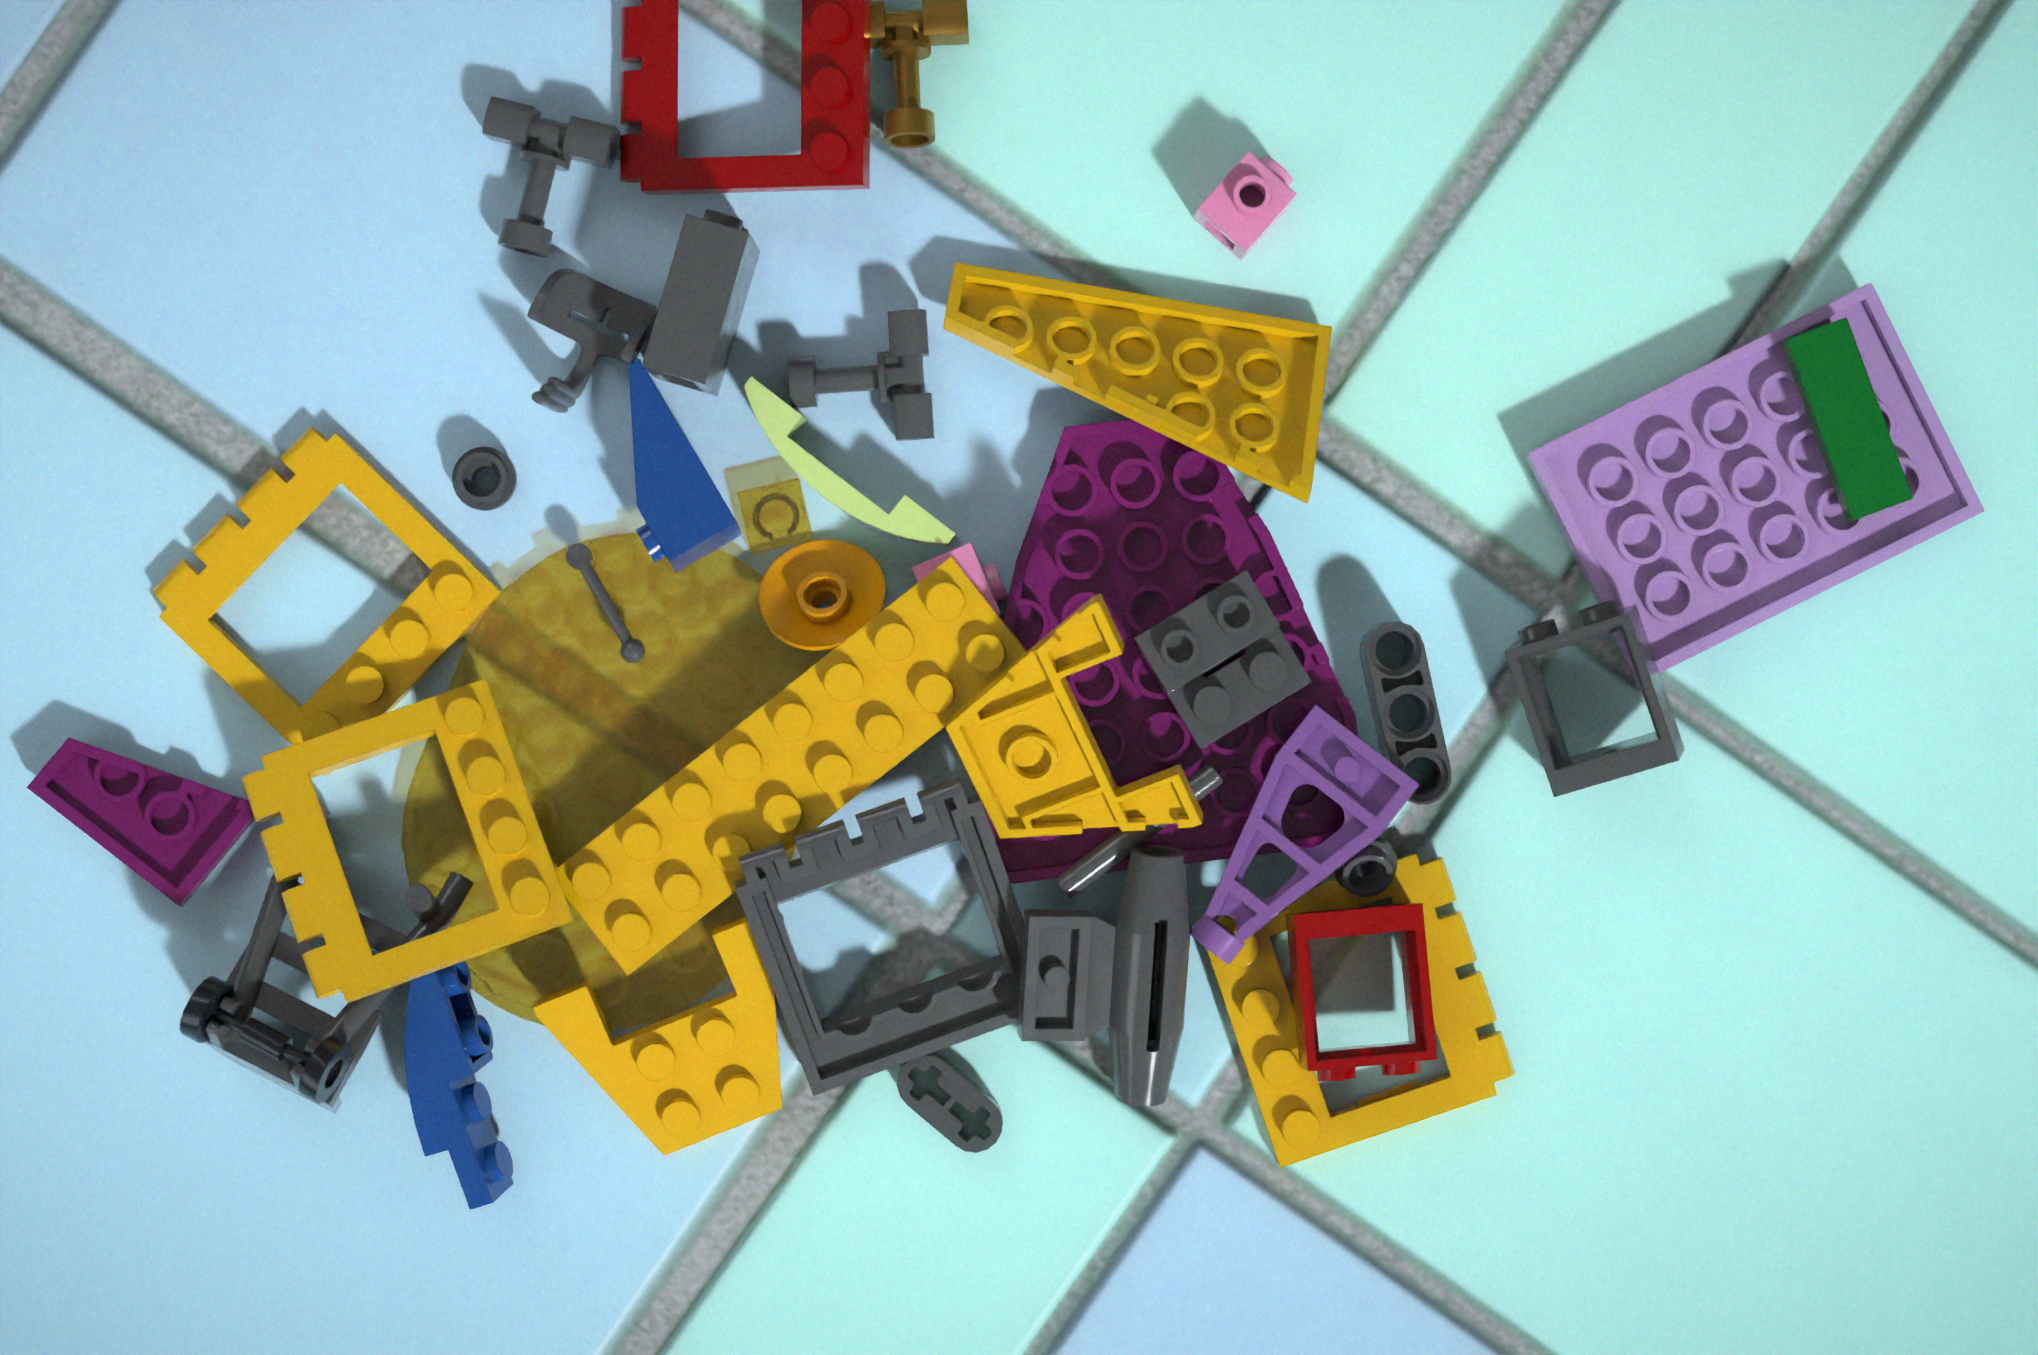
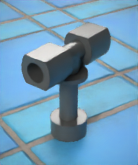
M491 96L485 113L482 134L489 140L521 147L519 158L531 163L517 219L503 218L497 244L517 252L547 257L553 231L541 226L555 171H569L571 160L612 169L618 150L620 131L615 126L571 116L568 124L541 117V112L534 106Z
M926 309L887 312L890 351L877 352L878 365L816 369L814 356L788 357V382L792 408L818 407V394L879 390L881 403L893 402L896 441L935 439L932 394L925 393L923 357L929 356Z

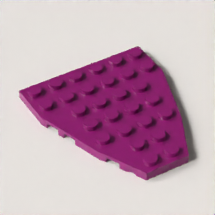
M1132 419L1064 427L1016 559L1003 621L1028 651L1088 599L1101 593L1125 645L1123 654L1068 675L1066 678L1116 785L1121 787L1179 764L1187 778L1207 762L1211 764L1223 780L1221 785L1198 801L1203 812L1201 825L1192 828H1178V823L1168 824L1142 845H1163L1180 849L1184 854V864L1230 859L1275 756L1313 707L1317 705L1358 737L1356 715L1330 666L1329 657L1303 608L1302 599L1270 531L1234 481L1235 478L1227 465ZM1247 570L1279 622L1281 632L1312 682L1205 748L1199 749L1131 639L1237 574ZM1244 649L1240 650L1202 675L1205 678L1245 654L1246 651ZM1305 784L1297 787L1292 793L1282 815L1281 824L1284 834L1299 847L1313 848L1322 844L1342 827L1345 815L1342 807L1313 785ZM985 809L1011 884L1055 879L1120 829V827L1083 829L1082 834L1000 839ZM1265 843L1259 848L1256 855L1281 853L1283 851L1272 843ZM1130 854L1105 873L1126 871Z

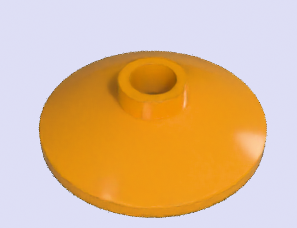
M823 539L810 541L786 551L768 568L759 588L760 611L769 630L781 641L804 650H831L845 642L847 638L883 611L887 594L886 583L879 564L864 549L841 540ZM823 603H834L827 608H817Z

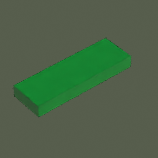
M1847 317L1781 341L1846 522L1854 521L1913 499Z

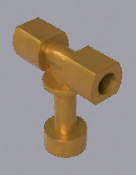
M884 0L871 1L870 49L880 48V56L887 61L893 62L895 109L883 115L885 144L897 148H917L927 146L935 141L934 113L921 108L919 61L931 55V46L969 44L967 0H922V10L885 11Z

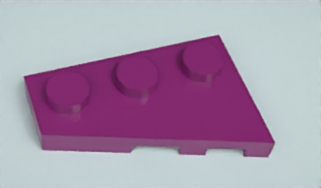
M69 737L26 787L181 907L188 902L255 820L250 803L246 799L227 794Z

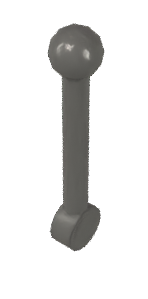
M583 544L572 545L566 552L567 563L582 573L622 644L620 648L621 657L628 663L635 664L640 662L645 655V646L640 640L631 636L591 565L593 561L592 551Z

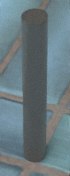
M1209 762L1187 777L1197 801H1200L1223 783V780ZM1168 824L1146 825V830L1122 832L1119 829L1057 876L1055 880L1071 899L1129 855L1133 847L1142 845Z

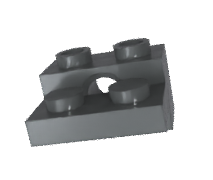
M1247 570L1237 574L1131 639L1199 749L1205 748L1312 682L1281 632L1279 622ZM1244 649L1246 651L1245 654L1205 678L1202 675L1240 650Z

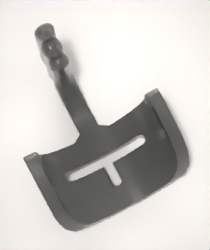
M559 269L553 272L537 293L527 316L533 321L578 342L582 351L575 366L564 381L557 377H549L546 383L540 387L539 391H535L531 395L532 400L553 412L566 413L568 408L572 407L576 399L581 396L599 357L609 356L629 365L635 362L655 319L658 308L573 269ZM612 308V313L606 325L629 335V339L622 341L571 318L570 313L575 311L602 323L607 310Z

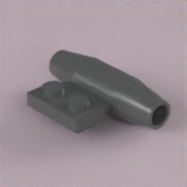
M1140 845L1132 848L1114 924L1088 910L1024 909L1017 1022L1019 1038L1021 1041H1085V1038L1108 1028L1115 1098L1128 1105L1157 1106L1166 1101L1184 1029L1191 925L1184 854L1182 850L1163 845Z

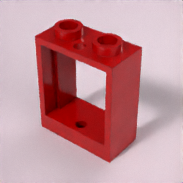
M1411 902L1285 914L1300 1068L1306 1071H1317V1080L1328 1082L1355 1079V1067L1381 1065V1074L1383 1076L1420 1073V1061L1437 1060L1422 903ZM1399 932L1409 1041L1319 1049L1309 940Z

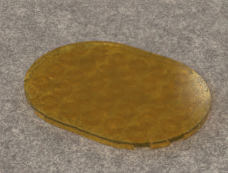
M637 532L614 534L576 543L583 544L592 551L593 561L591 565L631 636L640 640L645 646L643 659L635 664L628 663L621 657L620 648L622 644L582 573L567 563L566 552L571 546L545 557L544 560L522 574L515 582L510 583L488 607L474 628L447 692L486 679L554 869H557L821 660L819 651L793 647L781 641L769 630L763 620L759 606V588L763 576L738 558L717 549L675 573L666 557L656 563L653 561ZM436 735L428 737L407 793L403 814L401 845L402 851H404L409 888L414 885H424L436 898L451 871L463 875L474 883L451 925L448 927L450 928L499 909ZM796 844L786 851L789 861L793 859L797 849ZM735 891L627 976L565 897L572 915V922L465 961L471 974V988L477 994L515 1016L543 1026L545 1025L536 1017L532 1008L534 1001L589 980L610 1030L623 1029L642 1024L645 1025L668 1017L688 1007L724 980L729 974L712 937V931L717 927L744 917L745 913Z

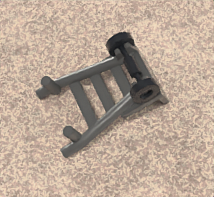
M321 806L325 820L327 821L331 813ZM451 871L436 898L426 886H412L407 891L405 900L420 921L407 936L358 912L370 949L381 953L447 929L474 883L463 875ZM273 873L249 944L246 946L226 982L218 977L210 976L196 988L183 1010L179 1030L182 1035L198 1043H205L227 1059L336 1114L342 1104L339 1095L366 1050L383 1016V1013L377 1010V1008L397 986L347 1003L338 1015L334 1017L264 982L271 957L309 976L302 955L315 949L305 943L298 944L297 939L281 932L287 914L281 893L302 884L298 882L299 877L277 883ZM254 1007L316 1038V1040L310 1039L306 1043L304 1051L292 1045V1037L251 1018Z

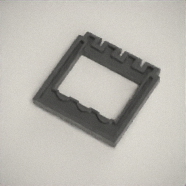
M959 777L917 792L923 813L911 817L904 797L855 814L862 833L861 836L850 839L843 819L794 836L800 858L789 861L782 841L738 856L745 877L734 881L735 889L813 1096L1018 1022L1024 920L981 798L978 794L966 797ZM961 840L963 853L969 862L997 941L998 951L1001 955L821 1019L778 905Z

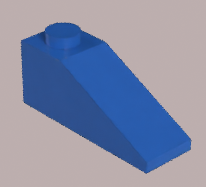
M638 359L628 365L636 503L646 524L636 529V532L653 561L656 563L666 557L675 573L741 536L742 533L736 519L647 370L642 367L641 360Z

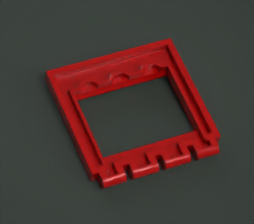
M642 0V6L621 8V61L641 63V70L621 72L620 123L628 126H641V134H624L620 136V181L641 183V191L648 195L869 189L871 0H802L801 154L677 158L678 0Z

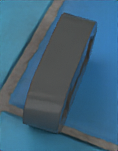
M933 1052L902 1064L897 1079L900 1097L907 1106L951 1143L965 1152L978 1153L988 1150L997 1142L1002 1133L1003 1125L1000 1106L992 1096L948 1059ZM931 1066L938 1068L940 1073L937 1083L939 1087L949 1094L948 1098L942 1101L929 1090H926L920 1096L916 1095L912 1091L915 1079L910 1074V1071L915 1067L924 1072ZM957 1101L972 1113L976 1112L980 1107L987 1109L989 1113L986 1116L985 1123L990 1131L985 1135L978 1131L972 1132L968 1137L960 1132L963 1126V1119L951 1108L952 1105Z

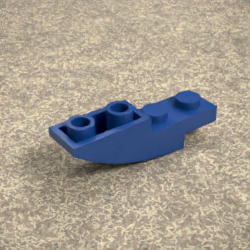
M466 961L411 980L405 1016L404 1056L408 1094L424 1156L427 1157L446 1150L449 1151L466 1201L471 1210L494 1203L514 1183L512 1180L513 1162L507 1146L503 1142L498 1141L490 1119L492 1113L490 1096L485 1086L481 1082H477L474 1075L494 1059L491 1052L493 1036L485 1017L477 1013L469 991L472 985L470 970Z

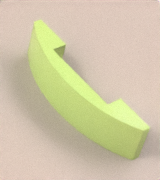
M752 376L743 387L750 406L772 445L788 465L827 501L860 522L886 534L928 545L950 546L957 537L956 533L905 494L891 513L887 514L800 447L792 439L805 424L806 419Z

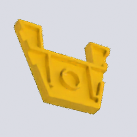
M1101 593L1088 599L948 719L946 725L947 732L1000 839L1082 834L1083 829L1120 827L1123 832L1146 830V825L1178 823V828H1192L1202 824L1203 812L1180 764L1121 787L1116 785L1069 686L1066 676L1123 654L1125 645Z
M746 916L717 927L712 931V937L735 991L621 1037L614 1038L589 980L534 1001L532 1008L536 1017L664 1156L782 1109L775 993Z

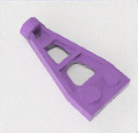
M1315 705L1275 756L1208 909L1193 926L1190 935L1222 961L1230 964L1249 937L1380 837L1420 785L1328 713ZM1305 784L1313 785L1342 807L1345 815L1342 827L1322 844L1313 848L1297 846L1286 837L1281 824L1282 815L1292 793L1297 787ZM1265 843H1272L1295 861L1296 872L1274 895L1268 898H1260L1245 886L1244 874L1259 848ZM1227 915L1234 919L1237 925L1235 934L1217 921L1219 916Z

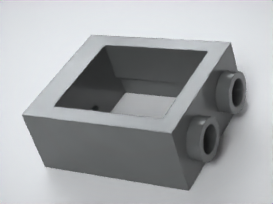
M1616 599L1609 600L1580 610L1581 621L1557 629L1554 619L1527 626L1517 631L1520 641L1514 642L1505 651L1554 797L1679 761L1685 750L1636 604L1619 609ZM1621 630L1655 732L1570 757L1536 656Z

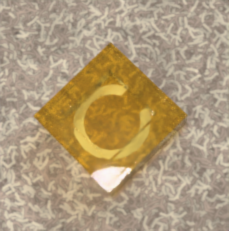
M800 478L737 492L752 555L815 541Z

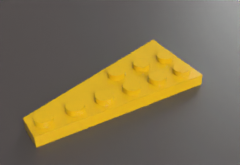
M955 262L944 318V330L1306 504L1308 503L1312 491L1332 332L1331 326Z

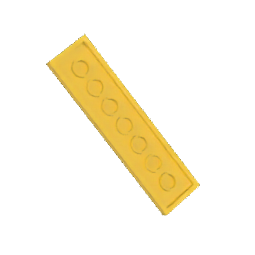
M951 556L847 638L845 642L838 645L555 869L564 896L627 976H629L736 891L734 881L745 877L738 856L782 841L785 851L789 850L796 844L794 836L817 828L947 725L949 717L1024 655L1027 650L953 556Z

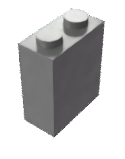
M709 209L705 210L703 219L686 214L642 363V367L656 379L718 397L760 254V250L750 235L749 230L742 227L743 220Z

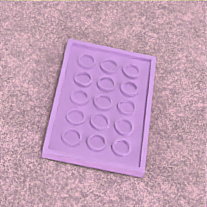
M1872 282L1524 454L1597 603L1616 599L1619 609L1634 604L1637 605L1659 673L1985 511ZM1846 317L1913 496L1911 500L1846 522L1781 344L1783 340ZM1622 631L1612 632L1636 681L1639 682Z

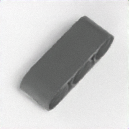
M1403 622L1380 623L1371 627L1363 635L1359 645L1360 661L1380 753L1401 771H1404L1405 766L1417 757H1423L1431 763L1434 770V778L1431 785L1420 793H1413L1408 802L1417 805H1429L1440 800L1447 793L1451 784V767L1424 643L1420 634L1411 625ZM1388 632L1398 634L1407 646V655L1404 662L1394 669L1384 667L1376 656L1377 642ZM1404 694L1412 696L1420 707L1418 723L1407 731L1398 730L1392 724L1389 717V709L1392 702Z

